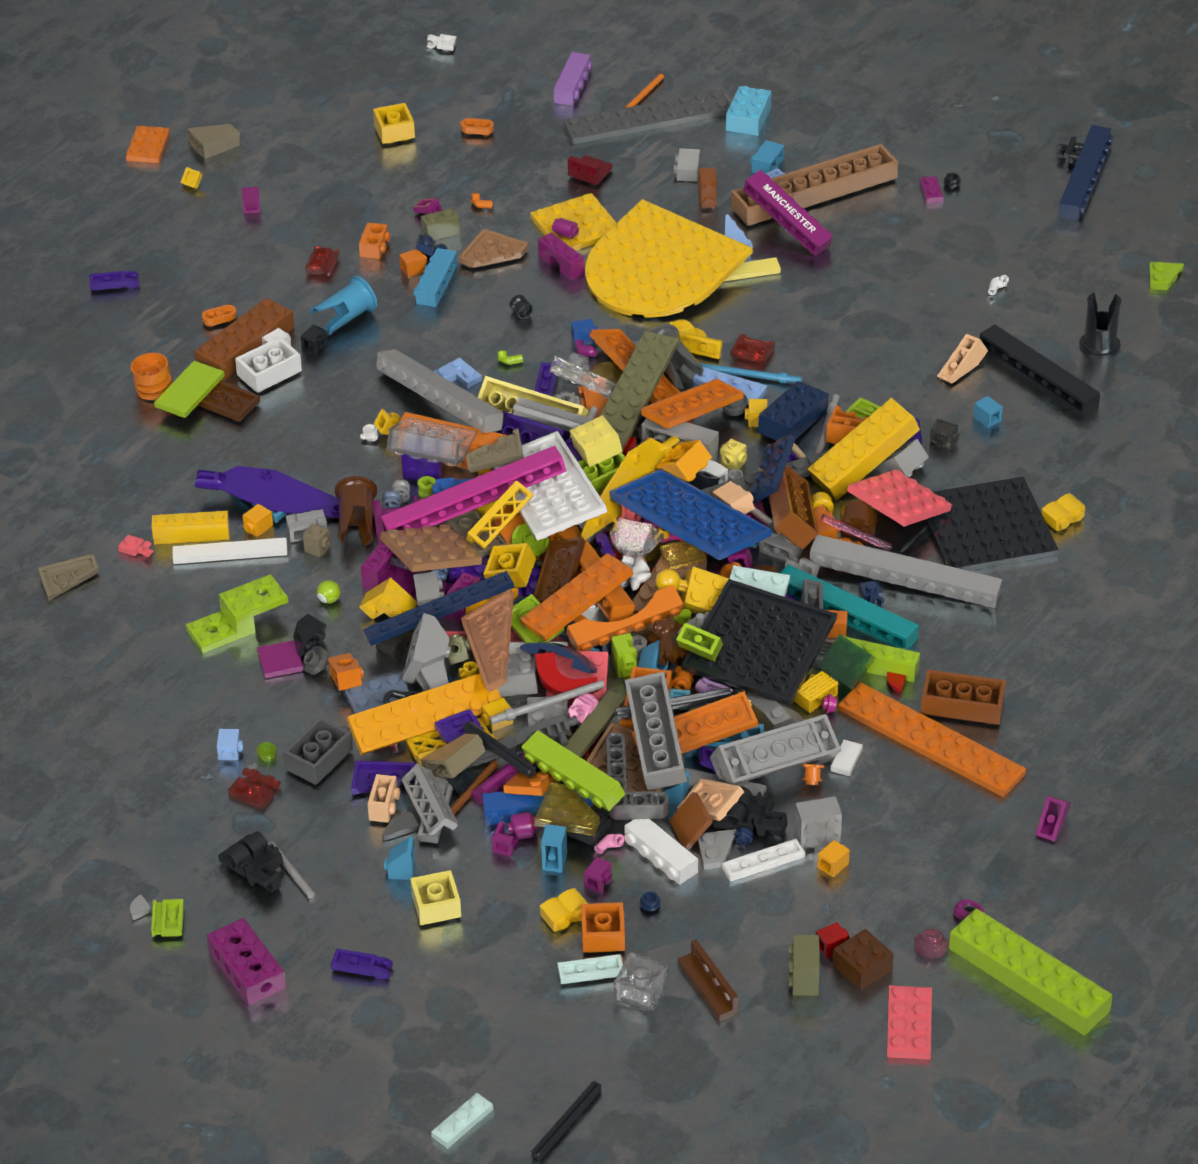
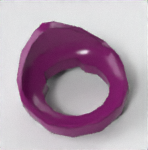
M969 899L958 901L953 911V915L961 920H964L970 914L964 910L963 906H974L985 913L984 908L980 904Z

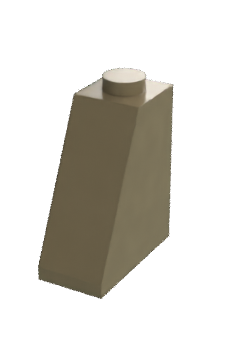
M231 124L187 129L189 143L204 159L240 146V132Z
M464 734L420 760L424 767L432 771L434 777L454 778L484 754L486 750L478 734Z

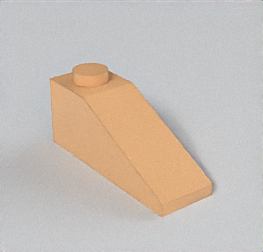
M966 334L937 377L951 384L975 368L988 350L979 338Z

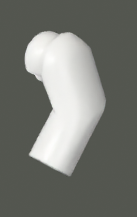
M1001 275V277L993 278L990 282L988 293L995 295L997 289L1005 287L1009 282L1008 276Z

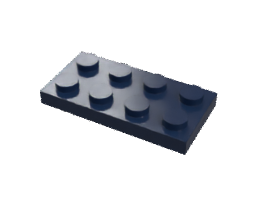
M792 434L784 438L781 437L777 442L768 444L764 448V454L758 463L757 473L754 475L753 484L749 489L754 498L753 504L778 490L796 439Z

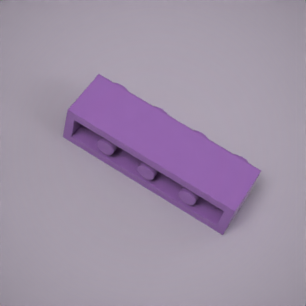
M571 52L555 85L554 103L573 106L575 101L579 99L580 90H583L584 81H587L588 73L592 71L593 67L589 54Z

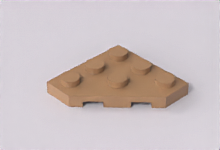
M482 229L458 257V263L475 268L518 259L529 249V243Z

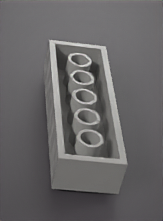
M664 672L625 680L647 791L687 782Z

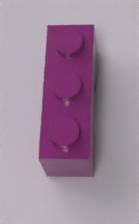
M552 232L538 239V256L549 264L557 260L560 265V273L568 279L573 280L585 274L584 256Z

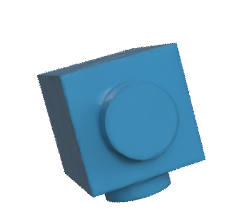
M987 396L974 403L973 417L987 428H990L1002 421L1003 407Z

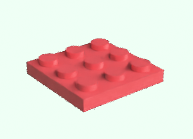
M578 651L596 666L597 673H586L572 668L573 659L555 654L557 669L563 676L570 679L597 677L598 681L603 680L605 687L599 689V692L592 694L600 702L607 692L608 652ZM547 691V696H546V697H552V696H554V695H552L550 692ZM567 701L568 709L572 706L574 701Z

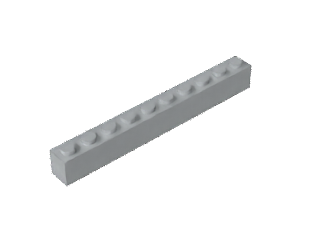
M396 349L378 352L377 370L483 433L502 430V411Z
M821 535L815 537L810 550V561L823 567L987 607L996 608L1001 592V578Z

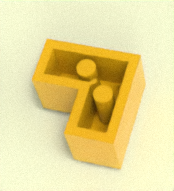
M389 578L367 591L359 608L373 620L383 613L392 618L414 609L418 602L392 578Z

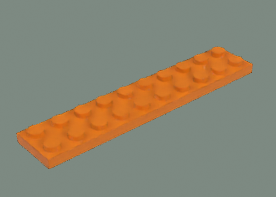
M861 682L838 704V711L1002 797H1005L1026 775L1027 768Z

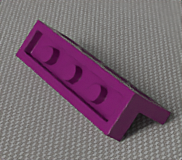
M523 751L522 753L519 754V756H520L521 758H523L524 760H526V759L524 758L525 753H524V751ZM507 763L471 792V797L483 805L482 794L503 792V786L520 771Z

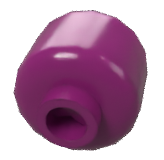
M530 812L513 814L510 818L511 822L507 823L509 835L513 834L516 840L532 838L535 832L538 831L535 815L532 816Z

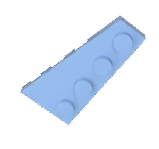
M703 367L702 376L698 374L694 376V383L698 385L719 379L739 389L747 396L748 408L749 399H762L767 392V385Z

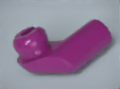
M576 340L575 346L580 356L595 357L597 355L596 348L584 345L582 340Z

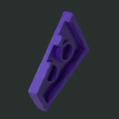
M355 760L351 795L370 792L376 774L396 776L397 786L404 785L401 779L416 763ZM415 776L409 781L410 784L414 783Z

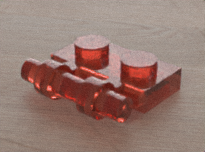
M244 768L242 775L247 778L238 777L228 789V794L263 809L274 796L271 787L278 789L281 782L271 775L265 776L260 774L256 769ZM256 781H259V782H261V783H263V784H262V785H259V784H256L255 782H256Z

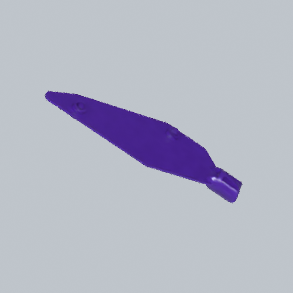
M236 466L223 473L207 470L197 471L196 488L222 490L251 504H260L273 512L299 514L323 509L325 517L339 519V499L279 471Z

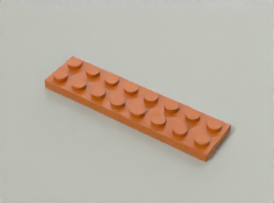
M621 329L591 330L589 336L624 371L636 345ZM663 374L650 401L653 404L681 392Z

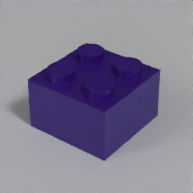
M405 437L401 450L403 479L419 480L424 476L440 479L443 469L441 439Z

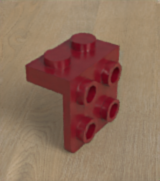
M584 155L581 159L570 156L567 159L568 176L598 185L613 168L611 163Z

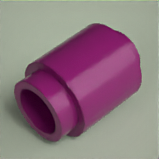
M557 218L553 222L552 231L557 235L573 239L578 235L579 227L576 222Z

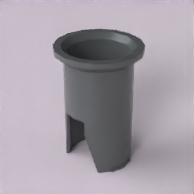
M672 324L660 325L651 331L679 338V331ZM679 339V344L664 372L677 389H684L676 370L686 365L688 369L702 376L704 369Z

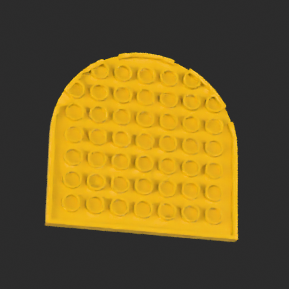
M642 199L593 246L586 260V281L590 292L597 297L598 301L615 312L628 316L633 314L644 315L645 318L668 316L682 312L685 307L692 304L697 305L705 300L753 253V249L750 246Z

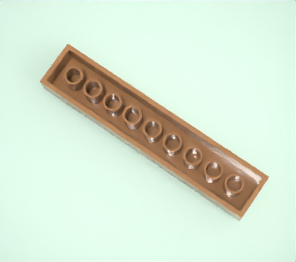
M878 144L771 178V180L781 186L783 191L791 196L797 204L805 208L896 179L898 175V161L882 144ZM744 187L731 191V208L747 226L773 218L743 190Z

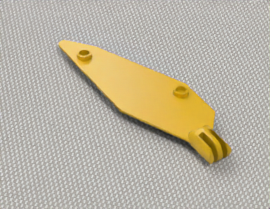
M672 436L663 443L649 438L628 452L600 495V498L606 505L607 512L586 520L581 533V537L584 540L613 522V518H618L622 515V505L610 499L609 491L659 470L656 465L678 444L679 439L677 436Z

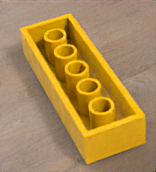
M890 398L812 464L808 471L813 481L837 501L848 492L849 484L862 480L920 430L914 416L894 399Z

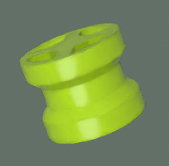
M424 476L418 480V495L422 499L433 495L432 485H435L433 477Z

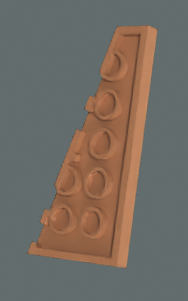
M511 589L461 618L485 687L489 692L507 682L514 593Z

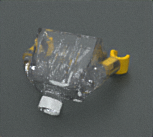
M613 518L614 524L609 532L613 546L616 547L618 552L624 554L622 563L631 566L635 556L645 557L663 539H668L670 536L669 531H663V528L658 527L657 531L653 524L618 518V522L617 518Z

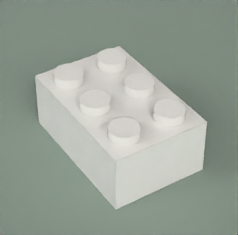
M281 337L235 358L237 375L257 393L302 371L300 354Z

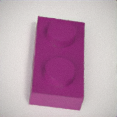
M937 176L920 178V186L926 204L943 202V194Z

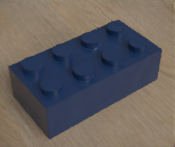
M797 381L759 414L758 433L776 441L789 434H792L797 439L827 412L829 393L807 385L804 382Z

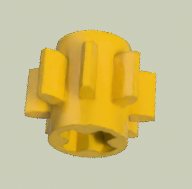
M473 661L466 662L463 668H459L460 680L480 673L477 663Z

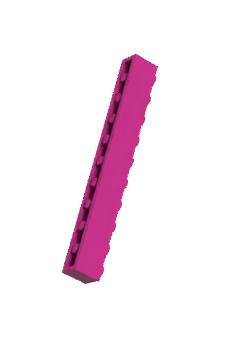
M552 446L381 516L386 531L390 529H416L423 526L432 527L498 500L516 480L527 488L567 472L562 455L556 446Z

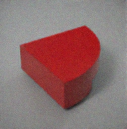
M887 671L886 681L893 691L901 694L906 682V675Z

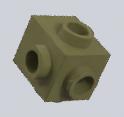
M455 634L449 637L448 646L451 649L447 658H449L451 665L473 658L472 649L466 636L460 637L459 634Z

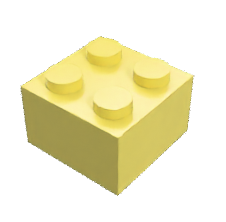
M603 415L570 430L574 448L589 467L623 452L619 435Z
M451 870L410 878L411 895L420 925L461 917L460 898Z

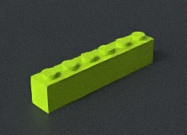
M538 730L521 746L525 753L524 758L530 764H537L544 773L548 771L558 782L563 781L572 791L574 789L577 790L584 799H591L598 808L603 807L610 811L625 795L618 781Z

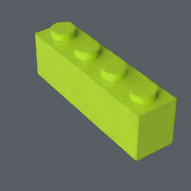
M844 636L839 648L838 666L887 677V671L906 675V681L915 682L920 665L919 652Z

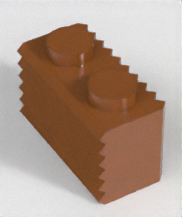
M715 168L699 169V203L701 208L717 206V175Z

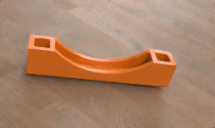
M674 585L656 591L650 602L641 611L629 618L614 622H598L584 619L569 625L566 635L573 649L577 651H590L599 644L600 646L606 645L613 636L627 634L632 631L639 632L655 621L668 618L671 613L674 617L678 616L682 611L683 602Z

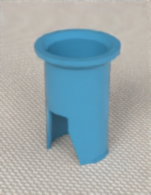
M354 275L350 278V283L319 304L312 306L310 313L333 307L337 316L333 317L324 327L327 336H329L332 332L365 311H375L378 303L370 285L360 276Z

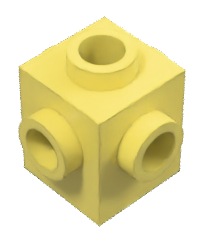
M730 439L720 449L722 466L733 470L740 469L746 463L748 455L745 444Z

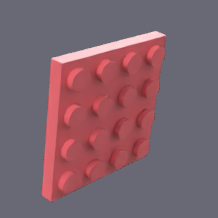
M899 470L889 471L849 484L847 490L902 526L948 512L952 506L944 497L931 492V489L923 487L916 480L908 478Z

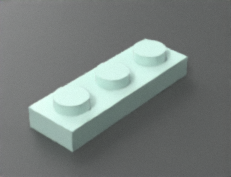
M620 954L557 963L561 984L624 976Z
M476 1093L431 1131L432 1138L448 1149L493 1110V1104Z

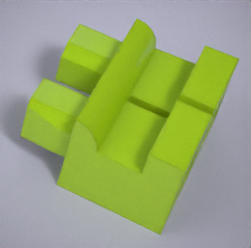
M631 633L611 637V662L617 677H623L624 682L630 679L632 668L637 667V649L633 647Z

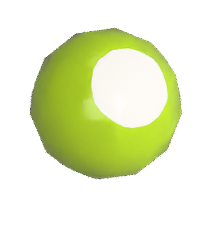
M325 580L318 585L317 597L321 602L332 604L339 599L341 589L336 582Z

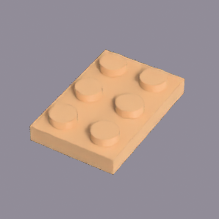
M700 779L678 805L677 809L682 806L692 792L699 794L711 819L721 821L730 808L738 802L744 791L737 785Z

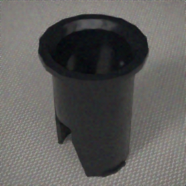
M1093 292L1087 298L1085 334L1081 337L1079 345L1080 349L1091 357L1109 358L1117 354L1121 347L1120 340L1117 338L1122 300L1121 297L1115 294L1108 312L1097 311V301Z

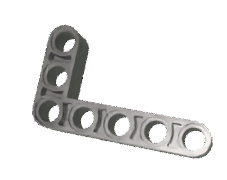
M619 732L610 733L606 739L607 773L620 783L625 792L620 801L609 811L610 817L615 820L661 819L668 815V795L661 791L627 792L625 738Z

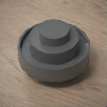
M743 394V399L722 407L723 411L731 416L743 414L745 408H748L747 396Z
M320 646L313 647L308 651L303 661L304 671L310 675H315L324 670L327 666V651Z

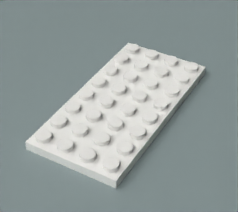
M558 431L522 445L524 458L556 446L562 455L567 471L526 488L534 496L520 510V514L536 540L547 538L554 533L564 531L571 526L581 524L586 520L607 512L606 505ZM510 463L493 467V469L496 470ZM520 491L515 497V501L524 500L527 496Z

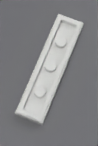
M796 838L723 862L721 868L729 881L732 882L804 858L805 851Z

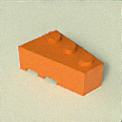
M836 405L827 423L826 442L836 445L868 417L862 419L855 416V412H844L840 406Z

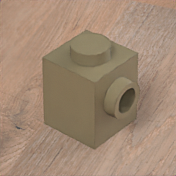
M312 524L303 534L304 552L321 557L330 547L331 539L329 529Z

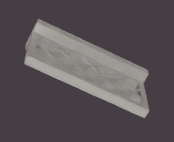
M518 397L513 407V415L567 431L589 421V417L522 397Z

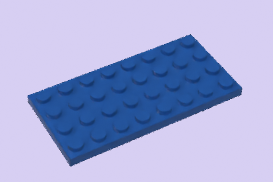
M662 468L609 491L610 499L617 504L628 508L630 511L637 513L644 519L653 522L658 527L669 531L672 535L685 540V542L692 544L718 560L772 535L771 528Z

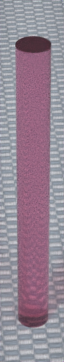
M823 514L821 517L822 522L889 551L891 548L890 543L826 514Z

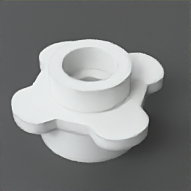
M373 424L365 425L360 438L376 441L380 431Z

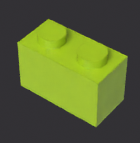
M684 623L676 639L679 647L714 662L723 646L720 637L688 623Z

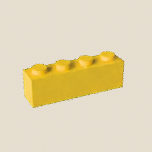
M228 511L152 515L154 545L230 540Z

